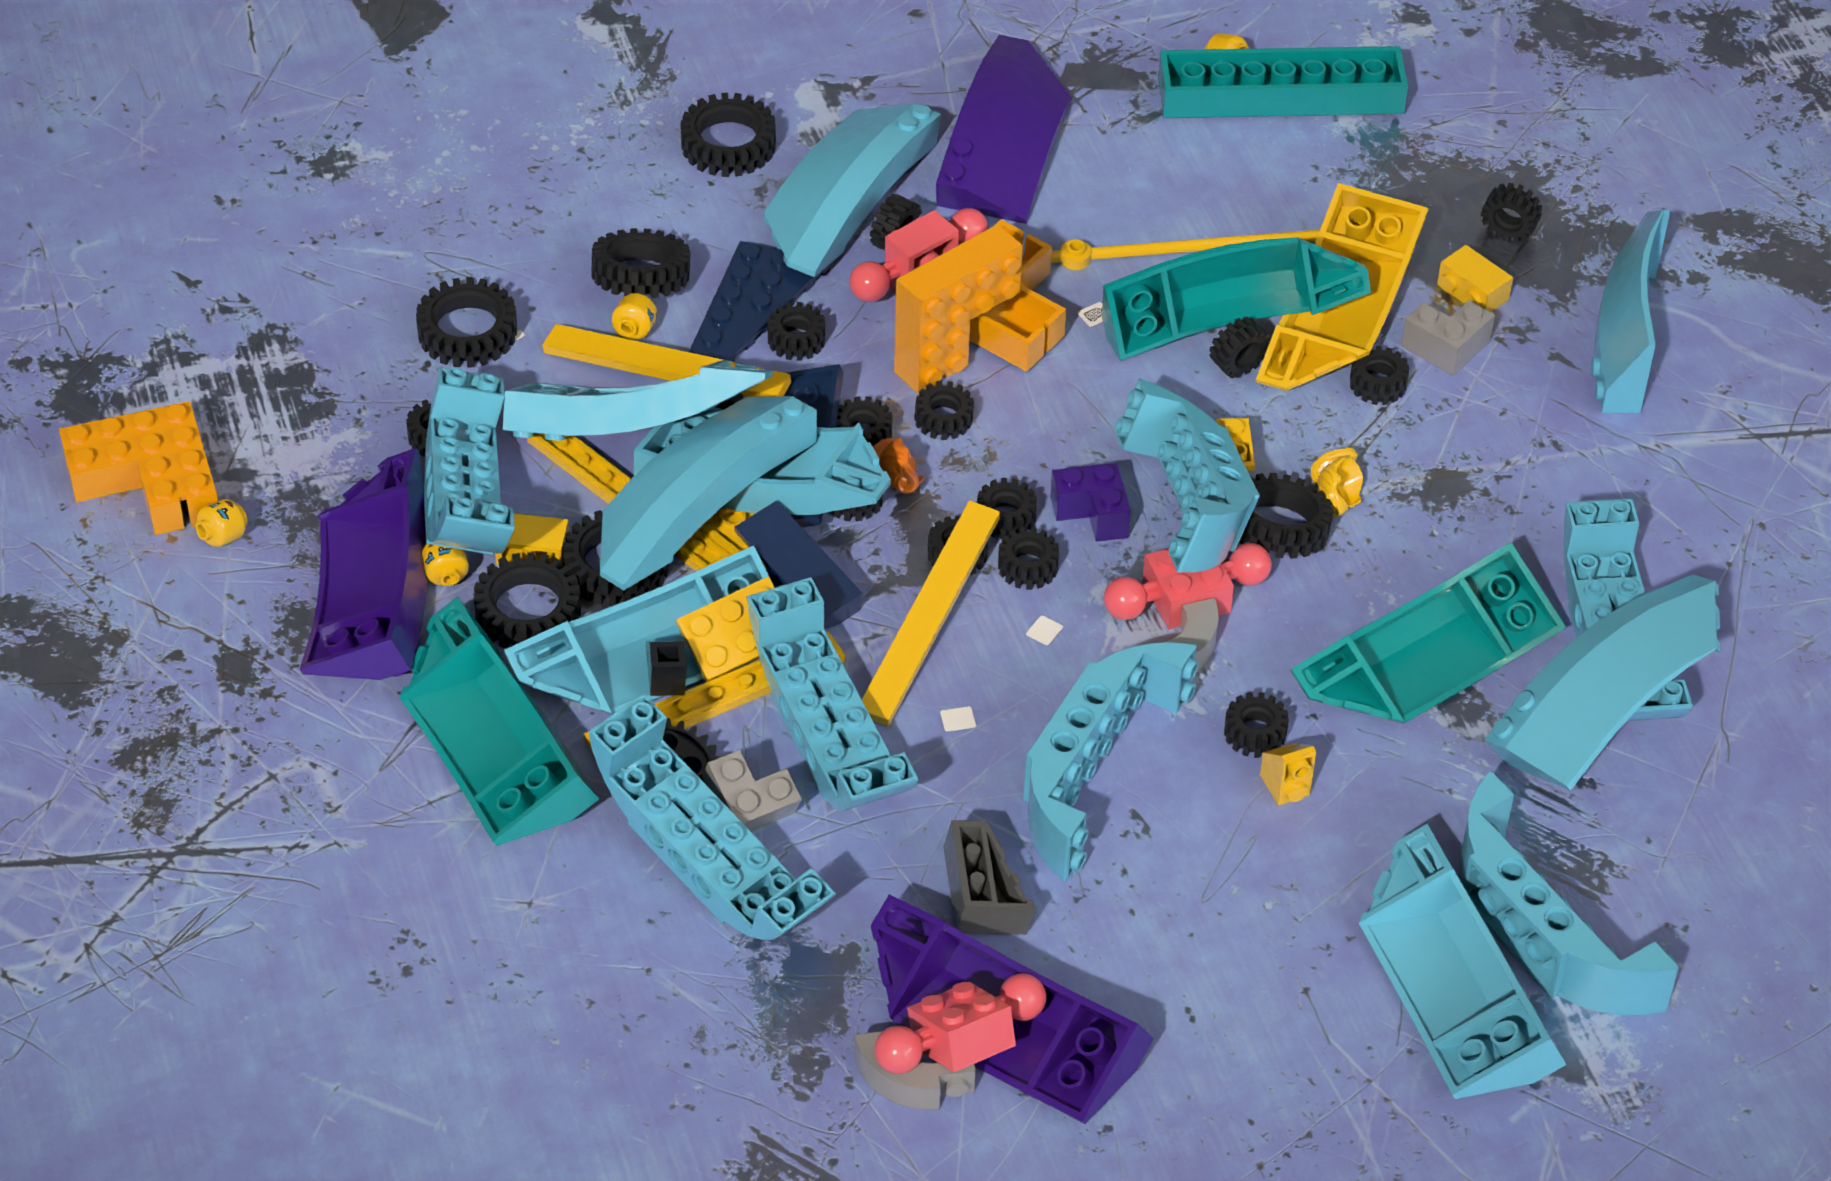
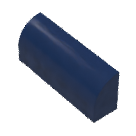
M777 500L734 527L735 533L748 547L754 545L761 561L783 585L812 578L824 600V628L834 627L859 612L863 593Z

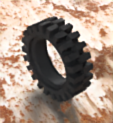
M721 93V99L717 100L716 95L712 94L708 95V103L701 98L697 100V106L691 104L688 107V112H684L683 120H681L680 124L681 149L683 150L684 157L688 158V162L692 166L697 164V170L701 172L709 167V175L715 176L717 170H722V177H729V171H734L735 177L742 176V169L745 168L747 173L750 174L754 172V165L761 169L765 166V161L769 162L772 158V153L774 154L775 117L771 115L769 107L764 108V103L760 100L754 104V97L748 95L743 101L740 93H735L734 99H728V93ZM724 122L743 124L753 129L756 133L753 140L735 147L712 145L701 137L702 132L707 127Z
M631 228L630 233H626L624 229L617 230V235L610 232L606 234V238L601 236L598 238V242H594L591 277L597 286L601 285V289L605 291L611 289V294L614 295L624 292V296L631 293L650 294L651 298H659V293L668 296L671 295V291L679 292L681 287L685 288L687 282H689L691 252L688 244H684V240L681 238L675 239L673 234H668L664 237V231L657 230L655 234H651V229L645 228L643 233H638L637 228ZM645 260L660 263V265L632 266L621 262Z
M466 277V284H460V279L455 278L452 279L453 286L449 287L447 282L444 281L439 283L440 291L432 287L429 290V296L423 295L421 304H418L416 308L418 340L420 344L422 343L424 352L429 351V356L435 360L440 356V363L447 365L450 359H452L453 367L459 368L461 361H467V368L474 367V360L479 359L481 366L488 364L487 356L496 361L500 359V352L506 354L509 351V345H514L515 336H517L516 306H514L512 296L508 297L506 289L503 288L499 291V284L493 282L488 287L487 280L480 278L478 285L474 284V277ZM462 308L482 309L491 313L496 319L495 324L490 330L469 337L449 335L438 327L439 320L445 314Z
M1263 473L1256 474L1255 479L1250 476L1260 495L1254 508L1259 506H1276L1289 509L1301 515L1308 522L1300 525H1284L1264 519L1253 511L1239 542L1244 544L1250 541L1249 543L1259 544L1268 553L1270 550L1276 551L1277 558H1283L1285 552L1292 559L1297 558L1299 552L1303 557L1310 556L1311 551L1313 553L1320 551V547H1324L1328 540L1334 514L1331 500L1325 499L1326 494L1323 491L1316 492L1317 487L1313 484L1304 487L1305 480L1298 478L1296 482L1290 481L1291 475L1284 474L1283 480L1278 479L1277 473H1269L1268 479H1266Z
M601 510L594 512L595 520L586 515L582 517V525L576 522L572 526V533L567 532L565 536L566 542L563 543L564 566L568 565L571 568L572 575H576L580 591L582 590V597L586 600H589L594 594V603L602 605L605 597L609 598V606L616 605L617 598H623V602L630 600L633 595L637 597L645 594V591L649 592L656 589V585L661 587L664 583V576L667 577L669 564L623 591L602 578L600 572L588 565L585 560L587 553L595 545L601 543L603 517Z
M527 552V560H521L520 553L512 554V563H509L506 557L498 559L499 568L491 563L487 566V574L482 572L479 575V583H475L473 593L475 617L493 643L499 639V647L506 649L510 642L514 646L566 621L570 622L579 619V616H581V601L578 579L575 574L572 575L571 568L568 565L562 568L561 560L555 558L549 564V555L541 554L539 561L535 560L534 552ZM524 584L545 586L552 590L559 599L557 606L552 612L546 616L531 620L510 618L497 608L496 603L503 592L509 588Z

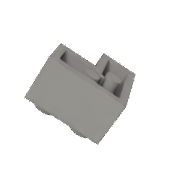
M1468 300L1450 317L1423 302L1405 319L1401 346L1454 376L1490 343L1495 314Z
M740 750L708 762L702 774V779L707 787L750 831L795 814L802 801L787 768L755 781Z

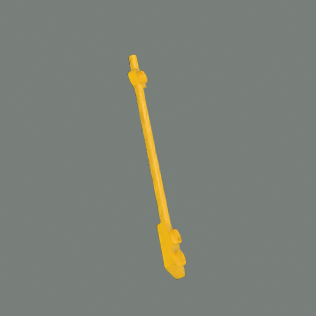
M1320 229L1090 247L1088 243L1082 240L1073 239L1063 243L1060 250H1052L1051 263L1061 262L1067 269L1082 270L1089 266L1091 260L1199 252L1224 245L1264 239L1298 237L1312 243L1316 241Z

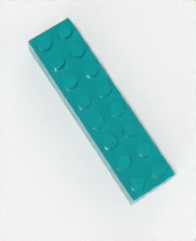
M1400 46L1160 50L1158 83L1163 118L1404 114L1408 83Z

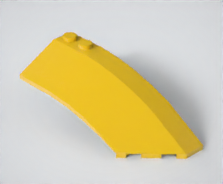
M1341 183L1337 184L1315 245L1364 264L1368 268L1371 293L1312 315L1310 312L1283 315L1279 324L1275 327L1257 374L1256 383L1288 391L1370 354L1387 319L1428 213L1427 207Z

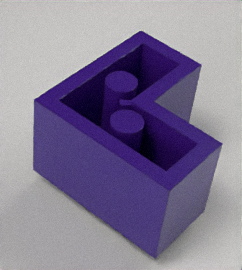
M1117 463L1052 470L1050 498L1056 521L1089 517L1096 542L1128 538L1131 510Z

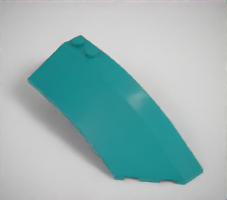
M1298 237L1235 243L1191 253L1104 284L1102 319L1106 338L1120 361L1183 337L1226 326L1229 322L1234 324L1237 318L1241 320L1243 317L1259 319L1310 312L1312 315L1371 293L1368 268L1362 263Z
M1510 542L1403 606L1352 634H1348L1291 668L1290 671L1309 700L1404 724L1482 680L1567 627Z
M457 596L430 617L426 628L429 632L426 644L418 648L411 667V671L414 673L410 684L403 687L399 699L408 709L454 777L492 842L499 846L570 822L599 800L596 792L526 687L518 682L511 666L462 600Z

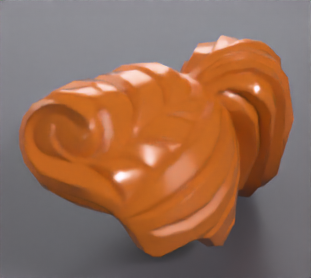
M901 437L882 439L872 446L879 457L880 467L888 473L891 479L889 487L900 493L909 494L914 492L919 484L924 481V476L917 475L915 461Z

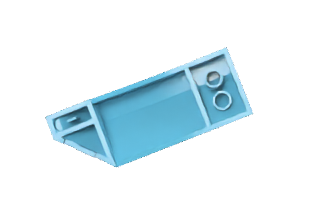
M917 104L858 109L825 135L799 162L764 211L763 220L766 226L771 227V236L777 248L782 249L784 253L783 260L786 266L815 277L845 251L846 244L883 195L910 167L936 146L941 114L932 111L928 106Z
M1658 210L1645 214L1617 254L1608 275L1597 319L1594 357L1591 359L1590 367L1591 376L1596 377L1594 397L1595 400H1600L1602 413H1641L1656 345L1648 303L1647 283L1649 278L1656 279L1671 210Z
M721 360L700 367V374L651 385L591 388L529 383L505 390L503 430L513 431L514 437L532 438L533 433L545 434V439L562 441L565 440V436L605 435L650 428L704 412L773 377V370L755 369V366L735 363V367H730L731 361Z
M793 396L745 397L676 439L651 459L604 509L602 517L600 576L624 591L671 563L673 555L685 542L739 492L771 469L817 443V410Z
M712 407L704 412L680 420L654 426L634 449V476L651 459L676 439L723 409ZM859 422L855 427H817V443L762 475L721 508L757 513L777 500L790 515H816L876 504L890 486L891 479L888 473L880 467L879 457L871 443L866 442Z
M753 545L645 594L570 622L566 621L505 649L504 653L519 683L613 715L643 693L651 701L664 697L650 696L646 641H684L687 665L685 688L705 680L676 625V620L769 575Z
M1692 574L1633 599L1600 619L1557 654L1525 689L1517 695L1513 704L1503 717L1494 724L1492 731L1484 741L1508 766L1571 790L1616 732L1644 703L1689 666L1713 651L1721 653V643L1717 639V630L1720 629V611L1716 606L1715 596L1719 595L1718 584L1713 580Z
M1426 824L1396 841L1391 852L1393 860L1388 870L1382 871L1372 893L1375 899L1369 912H1363L1358 924L1402 1000L1454 1099L1533 1084L1567 1065L1429 825Z

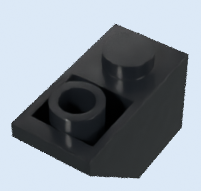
M646 641L650 696L685 695L687 665L684 641Z

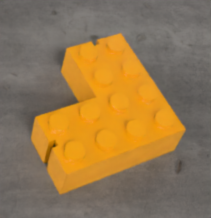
M1002 219L995 224H999L1023 245V230ZM1030 234L1025 237L1024 260L1022 259V267L1019 269L1021 271L1020 292L1013 298L994 306L988 312L971 319L969 341L1026 372L1044 356V351L1048 352L1065 336L1066 308L1032 291L1051 272L1052 246Z
M999 224L896 279L894 372L918 394L922 388L926 390L927 384L932 383L933 386H936V381H941L942 376L947 378L967 367L970 320L982 313L988 312L994 306L1013 298L1020 292L1021 271L1019 269L1022 267L1023 245Z
M190 401L59 428L64 459L76 502L142 488L154 534L158 535L185 529L180 501L186 500L191 527H195L198 511L202 507L218 501Z

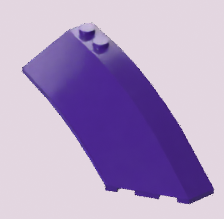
M998 35L983 58L960 110L936 181L937 206L955 210L973 208L985 216L1027 224L1052 144L1069 103L1072 102L1070 94L1028 40Z
M417 448L386 458L377 466L380 470L379 473L368 482L362 478L342 495L345 499L343 503L332 508H326L317 516L320 520L321 537L320 579L313 625L300 666L302 674L382 680L391 676H401L411 670L423 624L428 584L422 557V550L426 545L425 506L420 454Z
M890 894L871 924L873 939L877 943L879 958L877 959L882 983L886 987L889 1004H887L889 1017L896 1023L910 1028L907 1007L921 1002L926 996L938 995L950 990L957 983L971 982L996 997L999 995L1002 984L1012 975L1026 973L1038 978L1046 991V1004L1042 1012L1037 1017L1028 1021L1012 1019L1016 1046L977 1062L974 1066L1083 1124H1086L1132 1076L1154 1040L1138 1023L1057 984L957 930L945 921Z

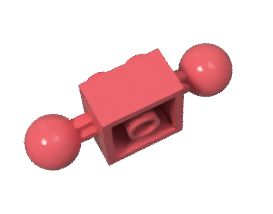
M964 208L957 211L948 222L936 210H933L924 216L918 217L915 221L904 227L894 230L885 236V264L881 265L877 262L867 261L853 269L849 279L852 293L864 302H875L886 295L889 287L896 292V279L989 229L986 217L976 209Z
M1245 543L1238 546L1231 553L1228 561H1224L1219 566L1210 570L1177 572L1169 556V548L1145 554L1143 584L1131 577L1114 579L1105 589L1104 605L1113 617L1120 620H1131L1143 612L1147 602L1153 601L1168 630L1180 627L1182 605L1215 598L1219 616L1231 613L1234 589L1231 579H1235L1238 583L1246 586H1255L1262 583L1271 572V557L1261 545Z
M1026 973L1015 974L1006 979L1000 988L999 995L996 997L971 982L957 983L950 990L938 995L926 996L921 1002L907 1007L910 1028L892 1026L885 1029L875 1042V1058L885 1071L892 1074H904L913 1070L920 1062L922 1053L952 1072L959 1071L1016 1046L1012 1019L1028 1021L1037 1017L1046 1004L1045 988L1038 978Z

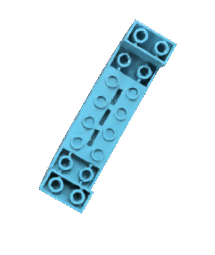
M438 367L429 415L423 466L426 544L493 555V553L501 554L509 543L515 528L513 508L501 504L496 426L505 397L503 378H498L488 373L476 374L465 372L455 367L449 369Z
M1139 378L1135 388L1131 389L1127 396V407L1123 416L1119 417L1115 424V435L1122 450L1158 458L1183 511L1181 527L1177 536L1172 538L1169 545V556L1176 571L1200 572L1210 570L1219 566L1226 559L1229 551H1235L1260 495L1226 427L1220 426L1208 414L1181 396Z
M1633 499L1565 503V574L1569 600L1568 609L1576 638L1627 602L1646 594L1633 552L1639 528V520ZM1685 679L1671 680L1644 703L1628 721L1672 719L1686 716L1692 709V702Z
M806 578L746 596L752 631L764 674L772 693V700L823 800H827L837 810L846 811L913 789L918 781V777L905 752L893 756L889 753L824 630V600L812 578Z
M1175 642L1149 643L1113 653L1098 663L1090 661L1026 755L1023 800L1028 802V823L1031 838L1041 858L1064 882L1067 883L1074 870L1077 872L1081 870L1087 856V852L1083 851L1089 834V830L1085 829L1086 813L1071 807L1076 803L1080 795L1081 785L1084 781L1089 782L1092 779L1097 767V761L1100 757L1105 758L1112 746L1113 737L1116 733L1121 734L1123 732L1131 710L1136 711L1142 700L1176 714L1184 702L1189 703L1196 690L1193 678L1199 662L1195 661L1196 645Z
M644 693L589 731V737L598 768L613 798L628 819V825L722 924L726 922L737 931L753 938L773 940L783 935L836 895L812 868L796 879L663 741L667 717Z
M1492 771L1489 772L1477 787L1470 803L1459 869L1460 880L1491 933L1551 998L1559 996L1590 1010L1621 1016L1649 1015L1667 1011L1679 969L1673 956L1665 952L1656 942H1653L1620 961L1616 952L1611 947L1606 946L1594 933L1591 925L1586 921H1582L1571 909L1568 901L1564 897L1559 896L1548 885L1545 877L1540 872H1536L1524 860L1522 853L1505 840L1514 794L1505 782L1500 781Z

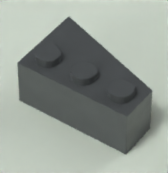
M951 820L943 848L955 928L963 933L1027 935L1036 908L1031 899H1026L1020 888L1021 881L1016 873L1012 874L1005 862L1006 854L987 821Z

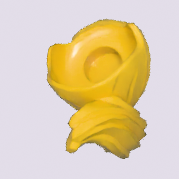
M1347 447L1322 454L1311 466V478L1318 485L1317 492L1323 491L1326 494L1325 499H1330L1332 502L1331 507L1334 508L1333 517L1343 515L1349 508L1361 502L1359 494L1363 484V474L1355 462L1358 453L1353 448Z

